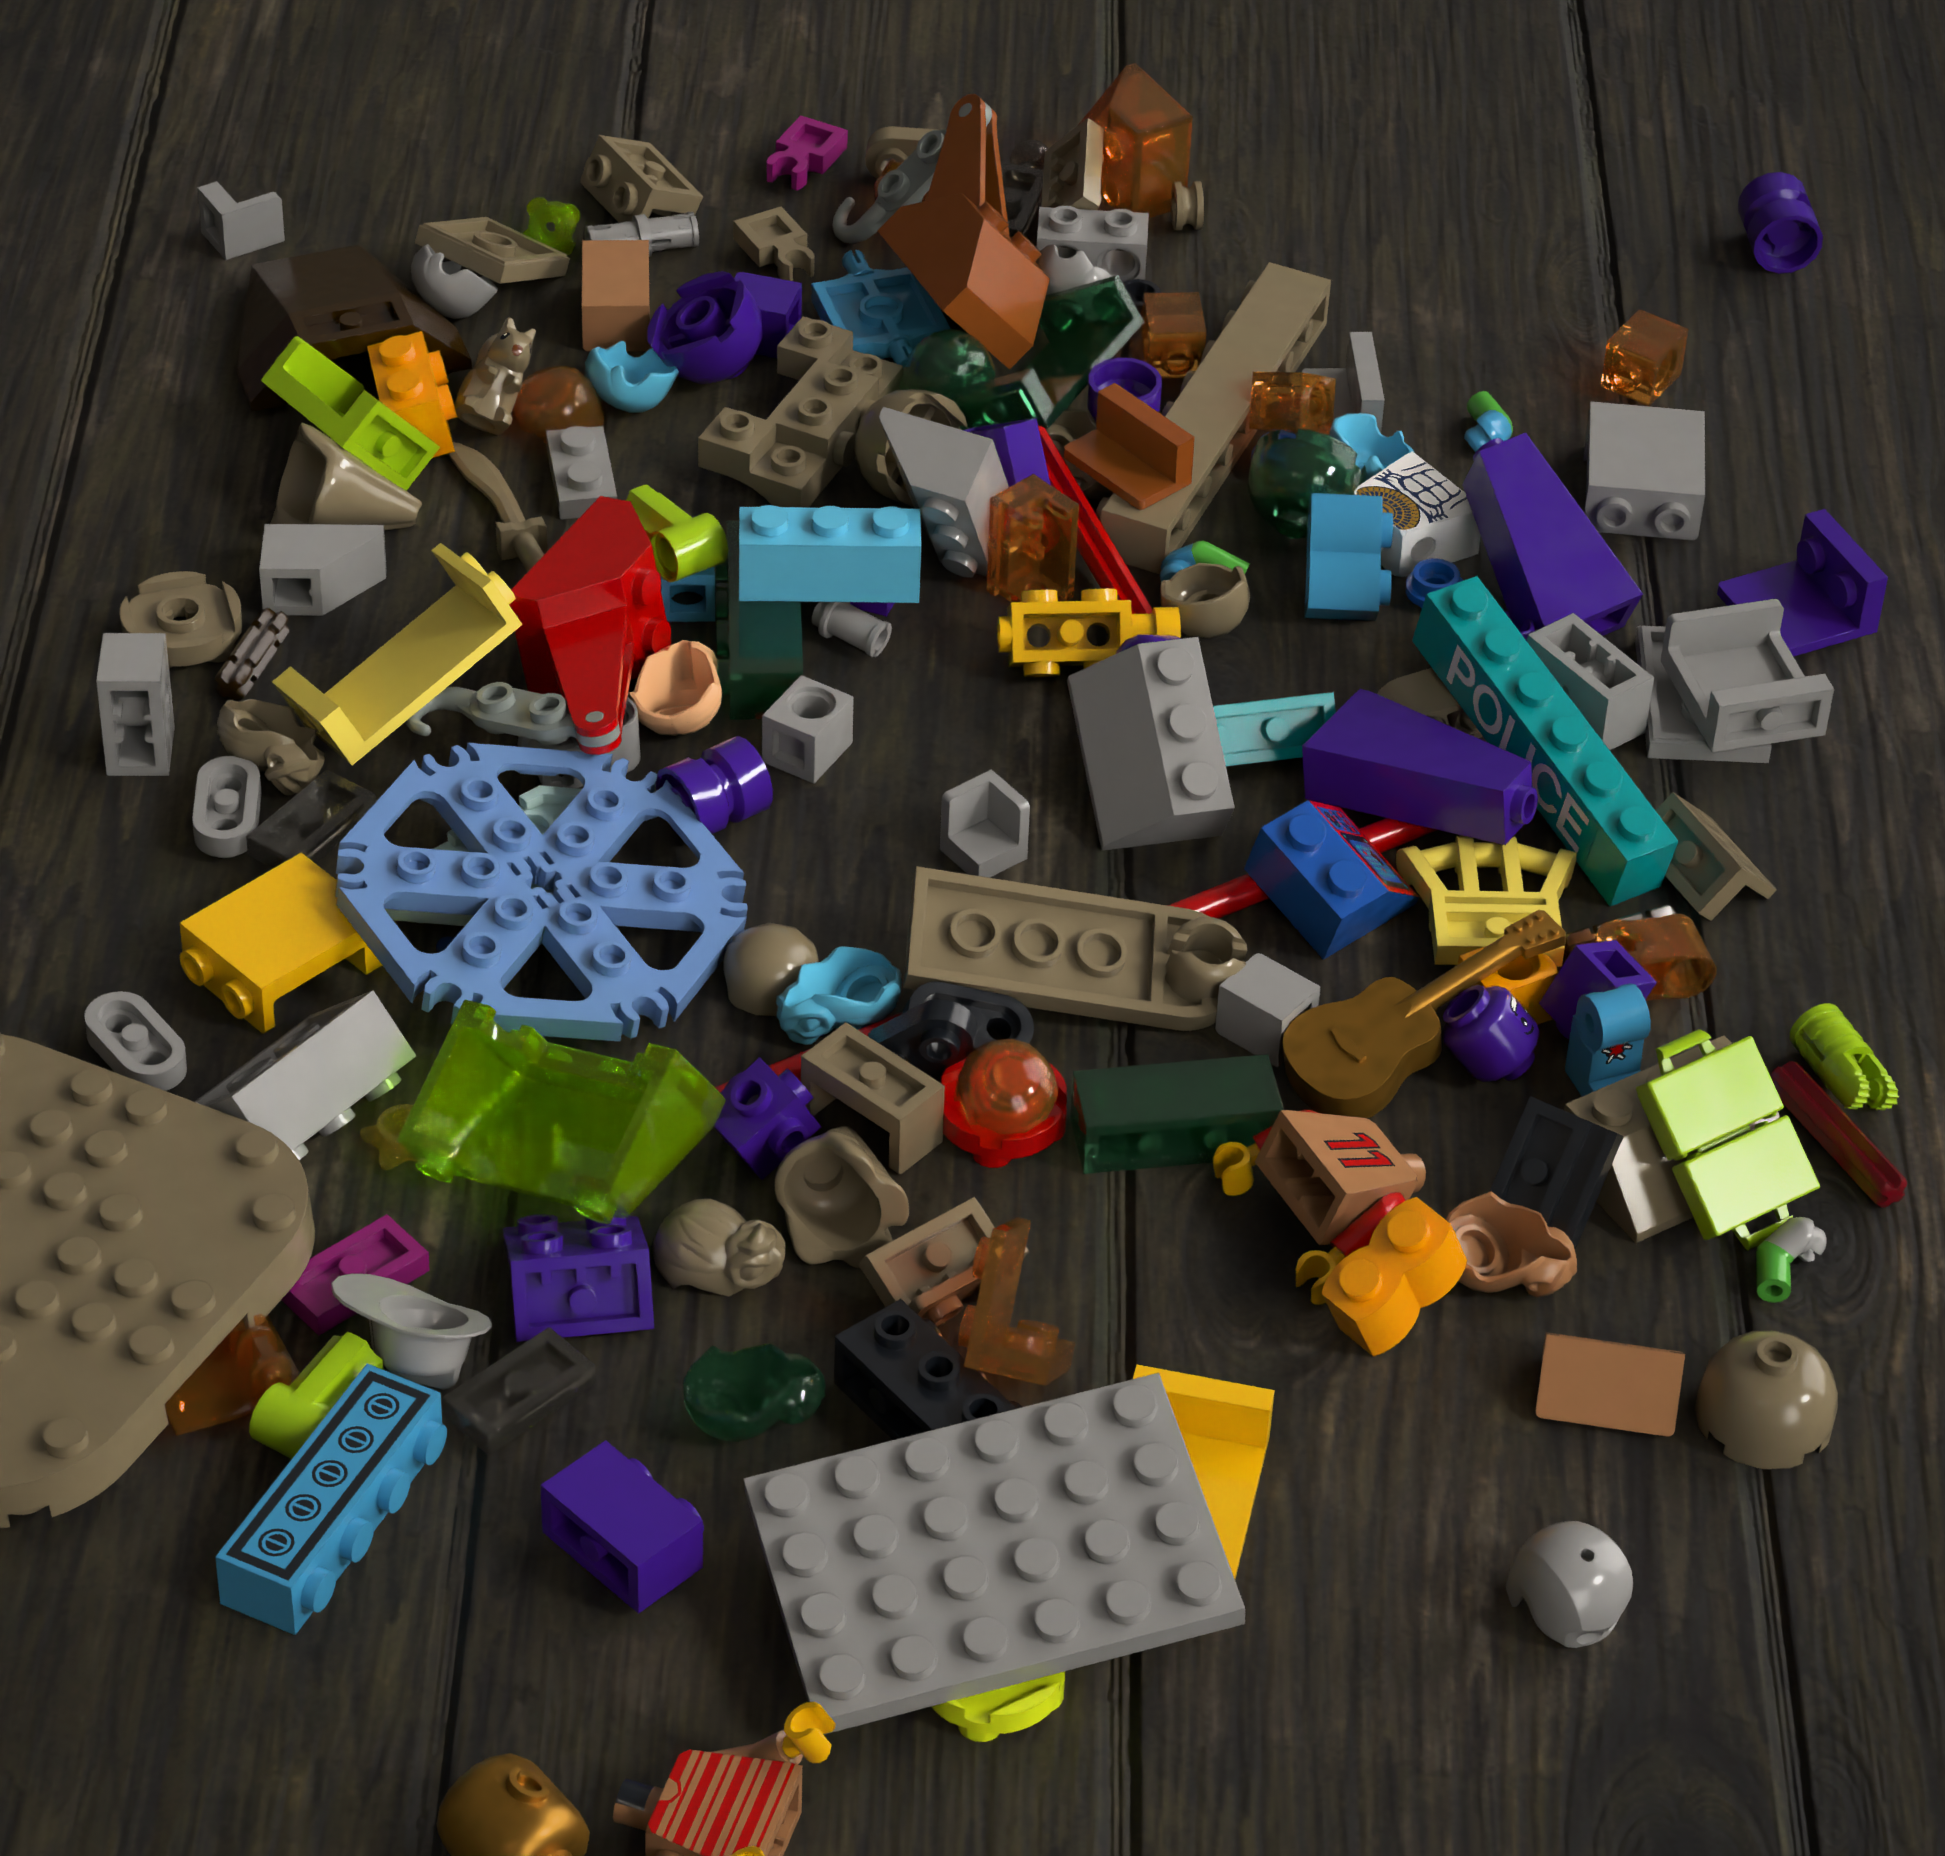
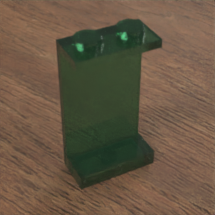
M1119 275L1046 295L1039 324L1049 343L1023 371L947 391L943 396L954 401L964 414L967 428L960 426L961 430L1033 418L1037 419L1039 426L1048 429L1086 388L1089 373L1093 367L1104 360L1112 359L1141 327L1144 321Z

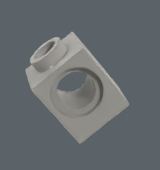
M801 675L762 715V759L764 763L815 783L853 743L854 696Z

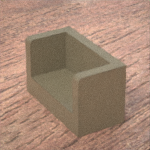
M845 1022L801 1056V1083L814 1097L805 1105L809 1112L814 1116L837 1098L890 1133L889 1168L898 1174H903L943 1142L945 1086Z

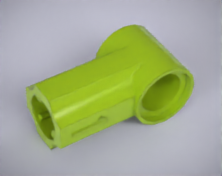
M647 484L629 491L625 501H631L652 544L656 569L664 580L675 582L725 563L728 558V542L722 526L713 515L704 513L691 517L663 494L656 492Z
M347 1331L343 1336L334 1335L289 1386L278 1382L265 1391L252 1413L249 1426L251 1438L292 1459L365 1365L370 1364L384 1370L383 1359L374 1353L366 1340Z

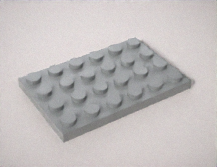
M1159 1373L743 1478L745 1495L807 1702H816L824 1708L836 1723L835 1729L832 1732L1245 1624L1244 1603Z

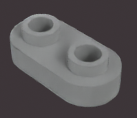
M222 756L208 761L198 771L192 822L195 844L205 854L218 858H232L248 851L255 844L259 824L261 782L259 769L252 761L236 756Z
M118 991L101 995L88 1005L84 1015L87 1040L115 1073L164 1091L174 1088L184 1079L187 1073L184 1042L144 998L134 993Z

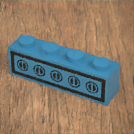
M366 1364L216 1555L220 1604L293 1635L297 1634L313 1611L316 1613L321 1612L333 1595L336 1581L350 1562L356 1563L366 1554L378 1525L388 1512L395 1513L401 1508L408 1495L411 1482L425 1464L432 1465L440 1456L447 1438V1428L442 1424L441 1393Z

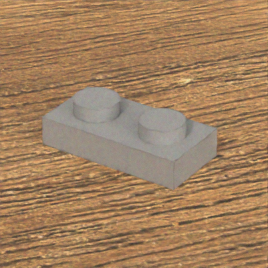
M573 426L567 429L546 431L547 454L560 519L580 518L599 496L617 499L603 426Z

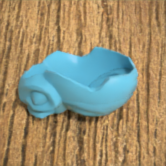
M837 947L823 961L801 965L797 981L786 987L783 993L777 996V1018L780 1021V1027L793 1042L808 1045L813 1044L821 1035L829 1033L834 1028H839L845 1022L858 1030L883 1020L892 1013L899 1000L902 974L881 953L863 948Z

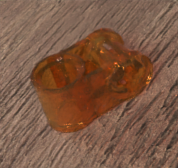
M1670 914L1658 918L1630 921L1612 920L1605 922L1597 931L1595 943L1611 941L1617 938L1620 945L1655 979L1657 983L1646 1000L1673 997L1685 999L1696 996L1705 991L1713 983L1717 975V966L1692 919L1684 914Z

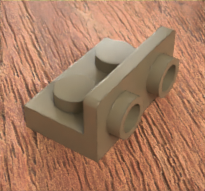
M1087 118L1045 151L1041 207L1072 206L1077 209L1098 210L1102 199L1100 191L1104 161L1103 127Z
M599 135L593 151L585 163L584 172L581 176V184L619 223L632 221L634 215L645 214L648 219L651 212L662 216H671L672 212L684 214L694 212L695 215L703 199V195L649 142Z

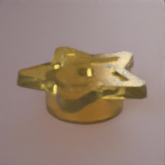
M399 1104L382 1112L377 1120V1125L362 1128L360 1135L364 1142L380 1150L379 1164L383 1170H389L408 1160L433 1165L437 1162L438 1157L433 1142L445 1132L447 1123L444 1119H430L427 1112L418 1106Z

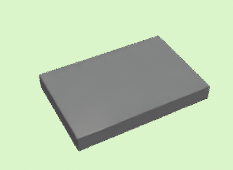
M1638 626L1635 640L1637 664L1654 677L1645 732L1647 758L1769 763L1771 744L1713 753L1710 751L1660 661L1666 627Z

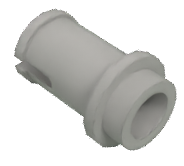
M818 602L812 615V624L818 627L821 636L830 638L834 635L865 651L871 657H876L883 651L892 631L891 623L882 621L851 605L850 602Z

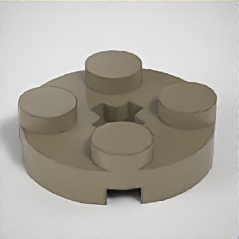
M190 571L160 574L138 585L139 595L132 598L130 602H128L127 596L125 597L120 606L121 632L166 633L169 669L173 666H190L208 661L224 662L227 661V658L236 647L235 642L242 632L240 599L236 591L223 581V590L217 586L207 584L206 574ZM185 616L186 620L182 621L174 620L176 617Z

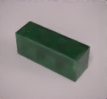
M1268 1054L1073 1071L1070 1119L1083 1174L1213 1163L1214 1153L1220 1145L1227 1142H1239L1248 1147L1254 1144L1255 1141L1252 1136L1274 1125L1280 1111L1284 1110Z

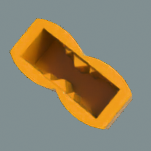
M1414 1197L1393 1208L1380 1221L1372 1234L1369 1245L1357 1249L1338 1263L1328 1276L1321 1294L1339 1329L1374 1357L1393 1348L1409 1333L1418 1318L1420 1308L1438 1301L1455 1286L1464 1272L1467 1259L1451 1223L1418 1197Z

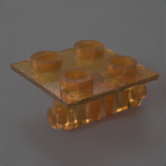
M263 1314L255 1315V1326L245 1330L244 1320L242 1319L165 1403L167 1418L176 1436L250 1416L267 1389L278 1382L289 1386L300 1374L268 1315L266 1317Z

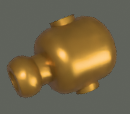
M511 1753L489 1757L475 1764L462 1774L450 1787L441 1802L436 1823L441 1841L451 1856H584L587 1851L590 1831L580 1812L543 1771L532 1761Z

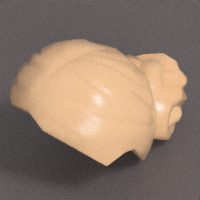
M682 640L647 657L638 676L634 691L629 692V698L637 707L638 720L642 725L660 735L676 736L678 734L695 733L710 723L720 708L722 689L718 677V660L713 650L700 642Z

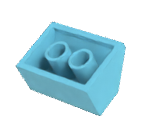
M774 505L740 507L739 601L919 603L921 570L920 509H901L892 506L883 508H840L836 506L806 508L778 507Z

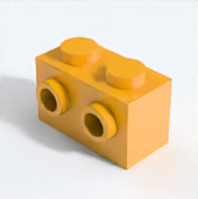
M422 331L405 336H393L383 342L367 346L379 401L440 446L432 458L455 452L448 420L457 418V413L448 386L449 381L440 350L429 353Z

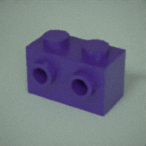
M606 1440L541 1484L542 1532L638 1614L703 1568L704 1525L694 1506L683 1498L676 1499L653 1480L648 1469L635 1458L628 1459Z

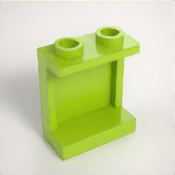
M299 336L291 340L261 379L265 385L338 445L406 491L440 448L429 437L365 390L363 391L364 386L362 383Z

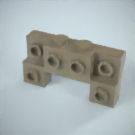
M803 316L777 346V373L799 381L770 416L765 420L744 411L724 407L698 437V467L736 479L753 488L771 505L778 507L809 508L843 466H849L855 457V437L862 416L875 401L896 390H903L902 365L880 359L872 354L854 351L852 331L830 325L822 320H814Z

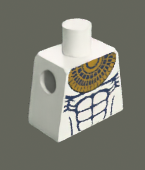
M1413 451L1356 487L1351 494L1382 496L1383 512L1393 513L1391 548H1381V565L1385 569L1391 570V574L1394 576H1408L1413 572L1415 565L1425 559L1438 558L1452 563L1479 553L1481 535L1465 492Z

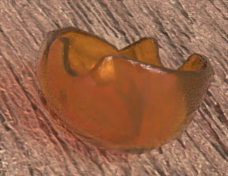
M568 366L548 367L536 371L522 381L521 390L518 392L512 409L514 419L524 432L534 433L544 442H546V431L567 429L573 426H603L605 418L602 400L590 379L577 368Z
M1015 1039L987 1041L966 1057L956 1080L953 1099L954 1101H960L970 1125L979 1124L998 1134L1026 1133L1046 1120L1052 1111L1058 1096L1057 1080L1046 1058L1029 1043Z

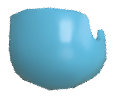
M619 341L606 350L601 347H595L590 351L585 361L586 377L593 391L606 403L629 413H643L657 406L665 398L679 373L675 366H666L653 348H650L640 357L629 355L626 351L625 341Z
M1347 413L1333 419L1327 445V463L1333 475L1339 481L1355 489L1404 455L1412 451L1414 452V450L1404 442L1402 431H1396L1391 437L1382 435L1379 432L1374 415Z

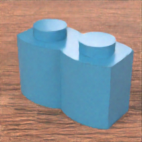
M1311 493L1307 518L1305 618L1376 621L1379 605H1390L1391 570H1381V548H1391L1393 513L1383 512L1382 496Z

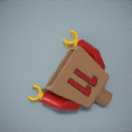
M1281 1110L1274 1125L1252 1136L1255 1141L1254 1144L1248 1147L1239 1142H1227L1220 1145L1213 1156L1214 1173L1216 1178L1221 1177L1224 1193L1236 1196L1247 1192L1253 1186L1252 1166L1257 1165L1319 1245L1331 1244L1333 1249L1328 1253L1320 1250L1304 1253L1298 1259L1296 1266V1287H1300L1310 1278L1319 1277L1311 1288V1302L1320 1305L1326 1303L1321 1293L1332 1270L1346 1256L1357 1249L1369 1245L1372 1234L1380 1221L1393 1208L1410 1199L1413 1193L1421 1190L1426 1179V1170L1422 1159L1417 1154H1400L1376 1123L1367 1118L1322 1114L1313 1110Z

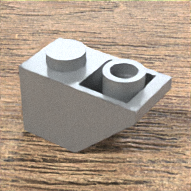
M265 524L259 567L262 609L270 608L275 613L282 611L286 615L323 616L386 579L384 525Z

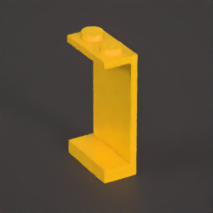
M1136 1364L1133 1379L1155 1373L1160 1374L1234 1579H1236L1270 1438L1275 1390Z

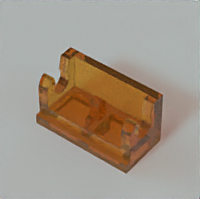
M1035 474L991 497L986 591L993 596L1000 594L1010 602H1022L1021 592L1029 590H1056L1058 601H1068L1073 598L1079 504Z

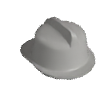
M351 1273L338 1276L331 1284L333 1295L344 1306L369 1319L371 1346L375 1354L383 1359V1366L392 1374L417 1384L443 1390L453 1387L459 1378L472 1337L486 1333L492 1326L489 1317L479 1311L447 1303L417 1288L390 1278L371 1274Z

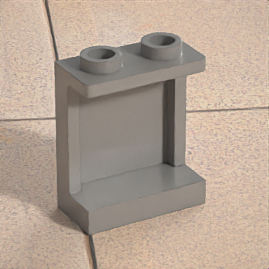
M1590 401L1584 443V461H1587L1584 513L1596 530L1603 533L1696 540L1699 535L1705 499V411Z
M1778 599L1675 613L1667 618L1660 661L1712 753L1826 734L1834 688L1826 674L1805 676L1781 636L1780 628L1784 608Z

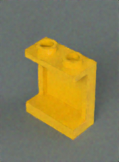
M302 852L180 922L182 942L180 963L187 977L198 986L204 985L223 1001L233 1016L238 1019L244 1018L263 1034L275 1027L274 1002L328 968L347 959L367 975L381 967L382 964L336 905L337 897H335L337 880Z

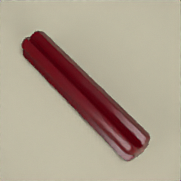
M1789 1061L1782 1067L1777 1066L1770 1074L1784 1106L1877 1206L1886 1208L1893 1202L1898 1203L1905 1196L1904 1189L1907 1186L1906 1178L1797 1062Z

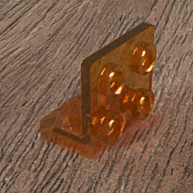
M1016 1217L993 1228L991 1237L982 1236L978 1243L972 1275L974 1278L982 1279L977 1305H968L963 1314L958 1344L968 1348L964 1367L1046 1386L1070 1370L1076 1342L1059 1339V1328L1042 1322L1019 1320L1017 1328L1009 1327L1031 1220Z

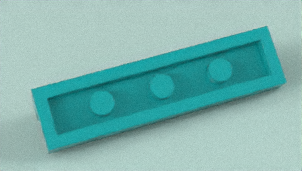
M1334 692L1213 706L1226 766L1302 758V745L1336 713Z

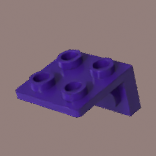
M1822 509L1805 514L1801 538L1797 544V560L1721 581L1718 584L1717 595L1727 606L1778 599L1784 608L1780 633L1794 657L1876 633L1878 631L1888 576L1827 510Z
M607 1208L586 1213L585 1220L558 1223L557 1216L541 1214L522 1217L517 1220V1226L503 1228L504 1245L510 1266L516 1342L654 1329L649 1247L637 1216L626 1217V1211L622 1209Z

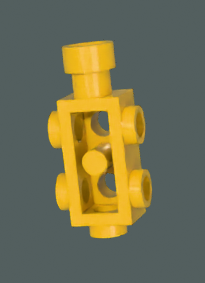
M1116 589L1082 590L1081 601H1058L1056 590L1021 592L1022 602H1011L1007 607L1008 616H998L997 620L998 652H1009V667H1023L1024 677L1059 676V666H1083V669L1115 655L1125 640L1138 634L1170 635L1181 638L1178 607H1153L1152 613L1132 614L1131 600H1117ZM1100 625L1106 629L1108 640L1105 645L1095 646L1088 641L1087 630L1090 626ZM1040 626L1047 631L1049 640L1046 646L1034 647L1029 643L1027 632L1031 627Z

